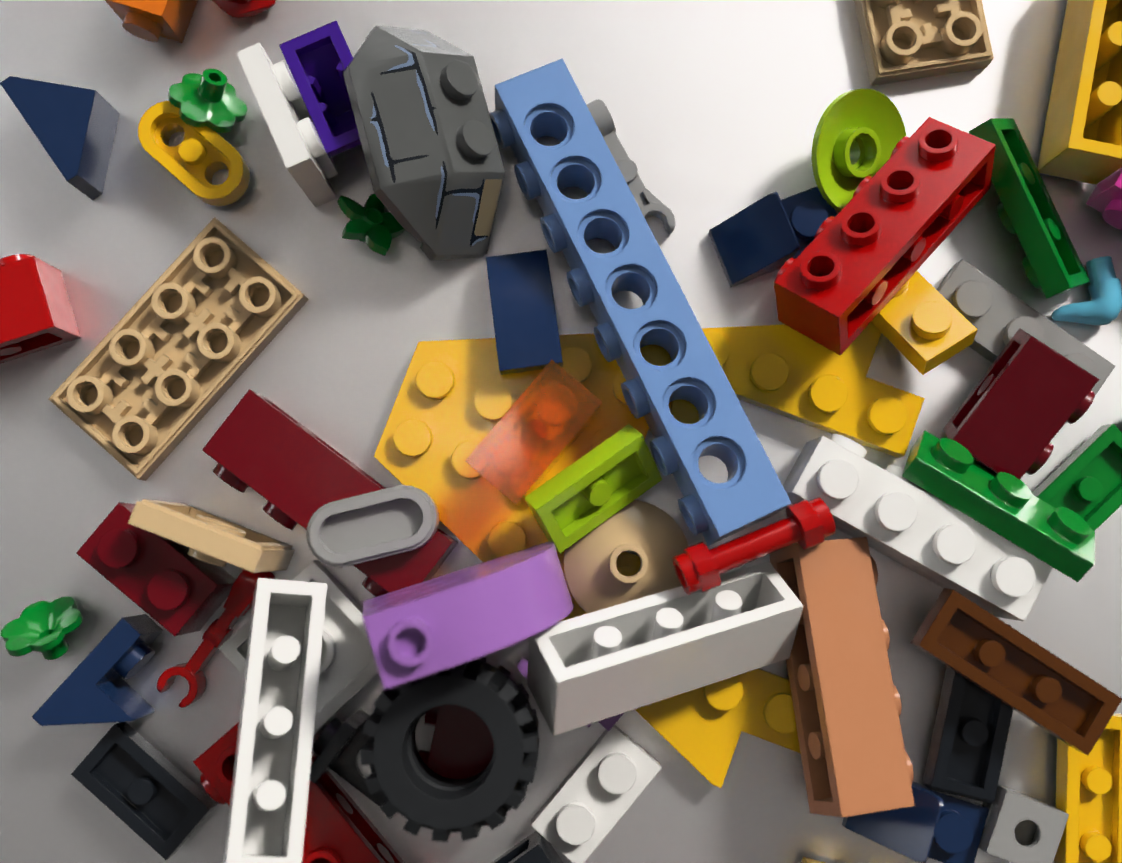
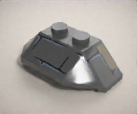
M375 26L343 72L374 194L400 225L422 243L420 248L431 261L481 258L488 251L505 169L474 56L426 30Z

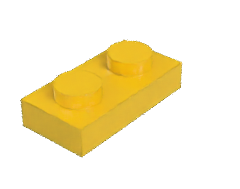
M917 271L871 321L922 375L972 345L978 330Z

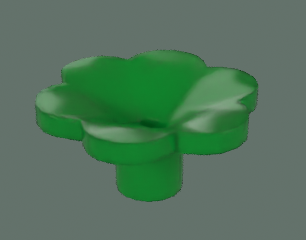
M206 69L202 75L197 73L184 75L182 83L171 85L167 95L169 102L180 109L179 116L186 124L193 127L207 126L218 133L231 132L235 122L243 121L248 111L247 105L236 97L235 88L227 83L228 79L224 73L216 69Z
M60 597L51 603L39 601L26 607L20 614V618L6 624L1 630V636L6 643L5 648L11 656L19 657L36 651L41 652L45 659L54 660L67 652L69 645L64 637L80 626L83 616L79 609H77V604L72 597Z

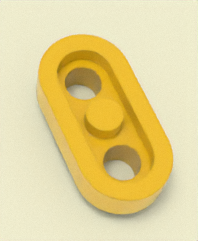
M169 101L159 102L151 106L141 117L138 126L139 141L145 151L203 202L213 206H226L239 200L246 192L250 182L248 164L240 153L221 135L209 127H193L186 124L179 116L180 109ZM177 132L185 133L184 139L179 145L169 146V140L173 134ZM223 169L229 171L228 178L224 183L220 185L212 184V178L217 171Z

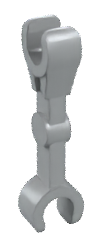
M599 99L587 104L644 218L646 219L650 216L660 218L669 235L672 234L675 228L674 214L644 186L637 173L636 164L629 159L615 134V124L608 108Z

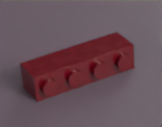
M250 389L202 449L203 452L218 462L213 472L220 479L243 493L248 487H251L268 500L262 509L270 517L290 530H293L297 524L307 530L312 515L327 503L386 489V487L268 398ZM438 527L433 538L419 549L353 566L367 576L362 585L377 597L430 580L458 542Z

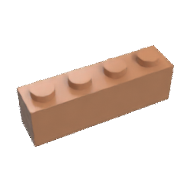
M867 537L825 540L823 543L806 550L799 543H795L770 553L771 565L804 605L790 657L786 659L810 813L834 817H849L915 806L911 787L914 771L912 762L905 752L899 719L902 708L901 698L893 684L887 652L890 637L888 628L881 618L876 590L878 569L875 560L870 555Z

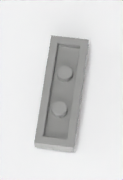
M963 259L951 268L936 289L978 329L973 344L968 347L991 363H994L1020 328L1100 379L1092 388L1095 395L1115 368V365Z

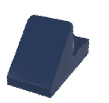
M817 186L782 200L778 193L774 192L709 230L708 234L731 288L776 271L790 258H797L814 240L821 224L828 217H835L837 213L823 198Z
M146 614L121 618L36 711L32 718L40 726L128 722L154 713L155 709L121 677L125 680L130 679L149 662L155 653L150 645L164 630Z
M913 781L911 787L915 806L843 818L842 825L845 828L914 861L926 863L927 859L931 858L943 863H974L989 809L980 803L953 794L931 790L925 785Z

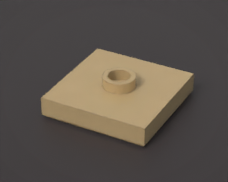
M143 499L136 502L128 521L131 525L189 547L188 554L196 559L220 567H225L227 563H230L253 573L287 570L295 551L292 549V545L183 503Z

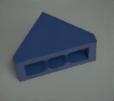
M12 76L0 83L66 181L92 200L103 194L120 113L96 90Z

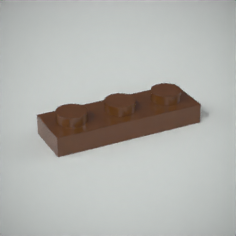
M943 589L910 642L1064 743L1086 755L1090 754L1122 701V698L953 589Z

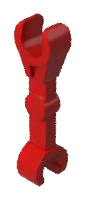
M243 569L231 587V591L223 606L225 608L224 612L207 628L202 636L203 642L188 663L173 666L161 674L157 682V690L160 693L167 691L174 683L176 676L181 675L189 683V692L181 700L179 707L184 708L202 697L206 689V677L202 670L216 650H219L218 648L231 637L234 631L233 626L241 616H245L251 610L253 593L258 578L276 579L271 571L253 573Z

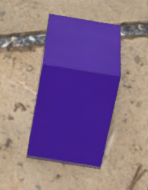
M337 21L280 44V49L328 157L331 158L361 145L343 72L353 56Z

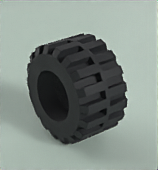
M479 657L385 689L374 703L376 706L374 712L366 718L362 734L368 735L367 743L360 749L361 765H370L371 774L366 778L365 783L371 795L380 791L384 796L385 801L379 809L389 819L397 812L408 819L403 830L417 836L421 827L433 830L431 841L447 842L451 832H461L462 841L476 838L481 827L488 824L491 830L505 822L507 812L511 808L517 810L526 796L529 783L533 781L540 742L538 737L539 721L536 709L531 708L528 701L529 694L522 683L517 685L510 678V671L501 665L496 668L486 663L487 658ZM439 705H458L476 713L488 726L494 741L493 755L488 766L479 774L465 779H450L433 772L421 759L415 741L416 726L427 711Z

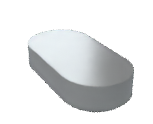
M409 485L394 486L333 501L321 506L309 520L306 532L307 543L312 554L322 563L333 567L352 566L423 547L433 538L437 531L439 513L434 500L425 491Z

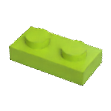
M628 424L524 497L547 540L553 542L556 550L561 554L663 479L643 435Z

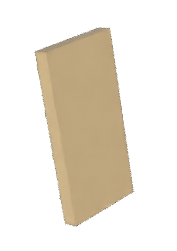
M854 0L871 86L987 68L994 60L982 0Z
M214 217L50 396L49 400L137 479L146 481L309 299Z

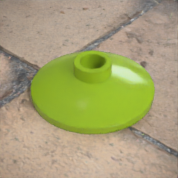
M854 89L841 94L826 108L816 127L811 157L813 175L821 195L837 211H841L853 198L856 188L865 177L874 176L890 159L897 143L906 136L904 122L897 107L886 95L873 89Z

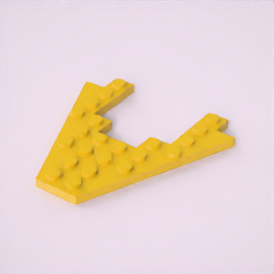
M871 322L841 356L785 324L702 328L739 400L831 434L845 436L858 444L896 458L905 456L925 398L866 377L881 336V332ZM594 333L559 335L563 367L501 375L499 370L495 338L420 341L417 344L374 457L400 483L414 486L429 494L438 508L439 520L482 562L548 542L524 497L626 425L630 424L643 435L644 439L647 436L648 430H650L644 416L637 419L631 413L621 389V384L626 382V379L616 360L608 362L604 358ZM651 344L640 348L643 358L650 364L664 366L671 363L669 353L661 346ZM682 399L669 402L670 412L676 420L685 424L699 422L698 410L692 403ZM557 551V554H558V557H559V561H560V564H561V567H562V570H563V574H564V577H565V573H564V553H565V551H563L561 554ZM627 551L622 552L616 560V567L624 576L636 574L641 566L639 556ZM570 590L569 593L574 606L573 611L561 621L588 614L576 602ZM760 668L635 709L712 785L722 788L741 731L800 753L789 679Z

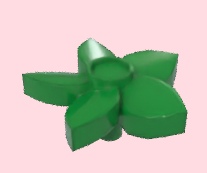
M374 193L369 196L364 207L340 195L337 201L342 212L351 219L343 229V239L366 242L372 251L385 256L391 246L392 239L405 231L390 212H384V204Z

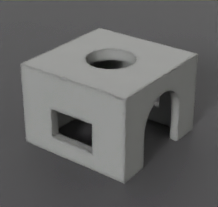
M998 784L995 801H993L994 805L986 828L984 827L979 848L990 855L1011 863H1053L1069 814L1051 804ZM983 802L982 805L987 807L990 811L992 804ZM1024 820L1033 821L1037 826L1032 844L1021 845L1015 838V828Z

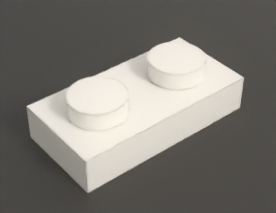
M614 724L609 731L606 729L531 819V827L572 863H585L662 767L657 760Z

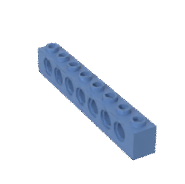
M563 58L496 84L495 111L489 113L496 140L502 149L511 147L518 164L514 165V171L520 189L527 200L536 198L544 214V217L540 218L544 237L554 253L562 250L571 271L567 272V280L571 292L580 307L589 305L598 323V326L594 327V335L599 349L608 362L617 361L626 379V382L621 384L624 399L635 418L638 419L644 416L655 438L649 441L653 458L664 476L673 474L684 496L678 499V505L686 525L694 535L702 533L707 545L710 546L776 515L790 505L791 501ZM543 136H551L558 139L561 143L554 146H545L535 140ZM567 187H578L583 189L588 196L582 199H571L564 196L560 191ZM595 238L606 239L614 245L616 250L605 254L597 253L591 250L586 242ZM620 291L633 292L641 298L643 306L636 309L623 308L616 303L613 295ZM651 344L661 346L669 353L671 363L664 366L650 364L643 358L640 348ZM678 399L689 401L698 410L699 422L693 424L679 422L671 414L669 402ZM706 455L719 458L727 468V482L714 483L707 480L699 470V458Z

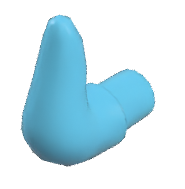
M1110 256L1099 257L1086 262V269L1090 280L1088 290L1091 300L1059 307L1052 313L1051 318L1054 321L1099 326L1107 325L1117 318L1122 309V287L1120 279L1116 278Z

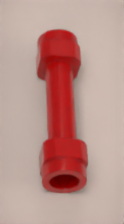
M819 497L810 501L804 499L786 507L787 518L712 549H708L704 542L685 548L683 550L684 553L672 558L681 586L688 595L699 590L701 593H704L721 585L720 574L797 542L804 550L825 541L824 538L834 535L836 532L835 522L828 506Z

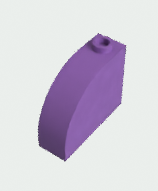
M548 541L363 601L362 617L385 690L474 660L522 641L567 617L573 611L574 606L555 544Z

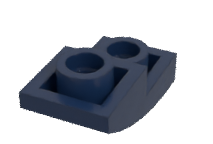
M547 249L486 257L501 375L563 367Z

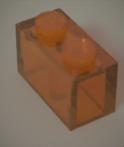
M551 360L465 462L520 507L525 501L524 497L533 492L600 413L603 402Z

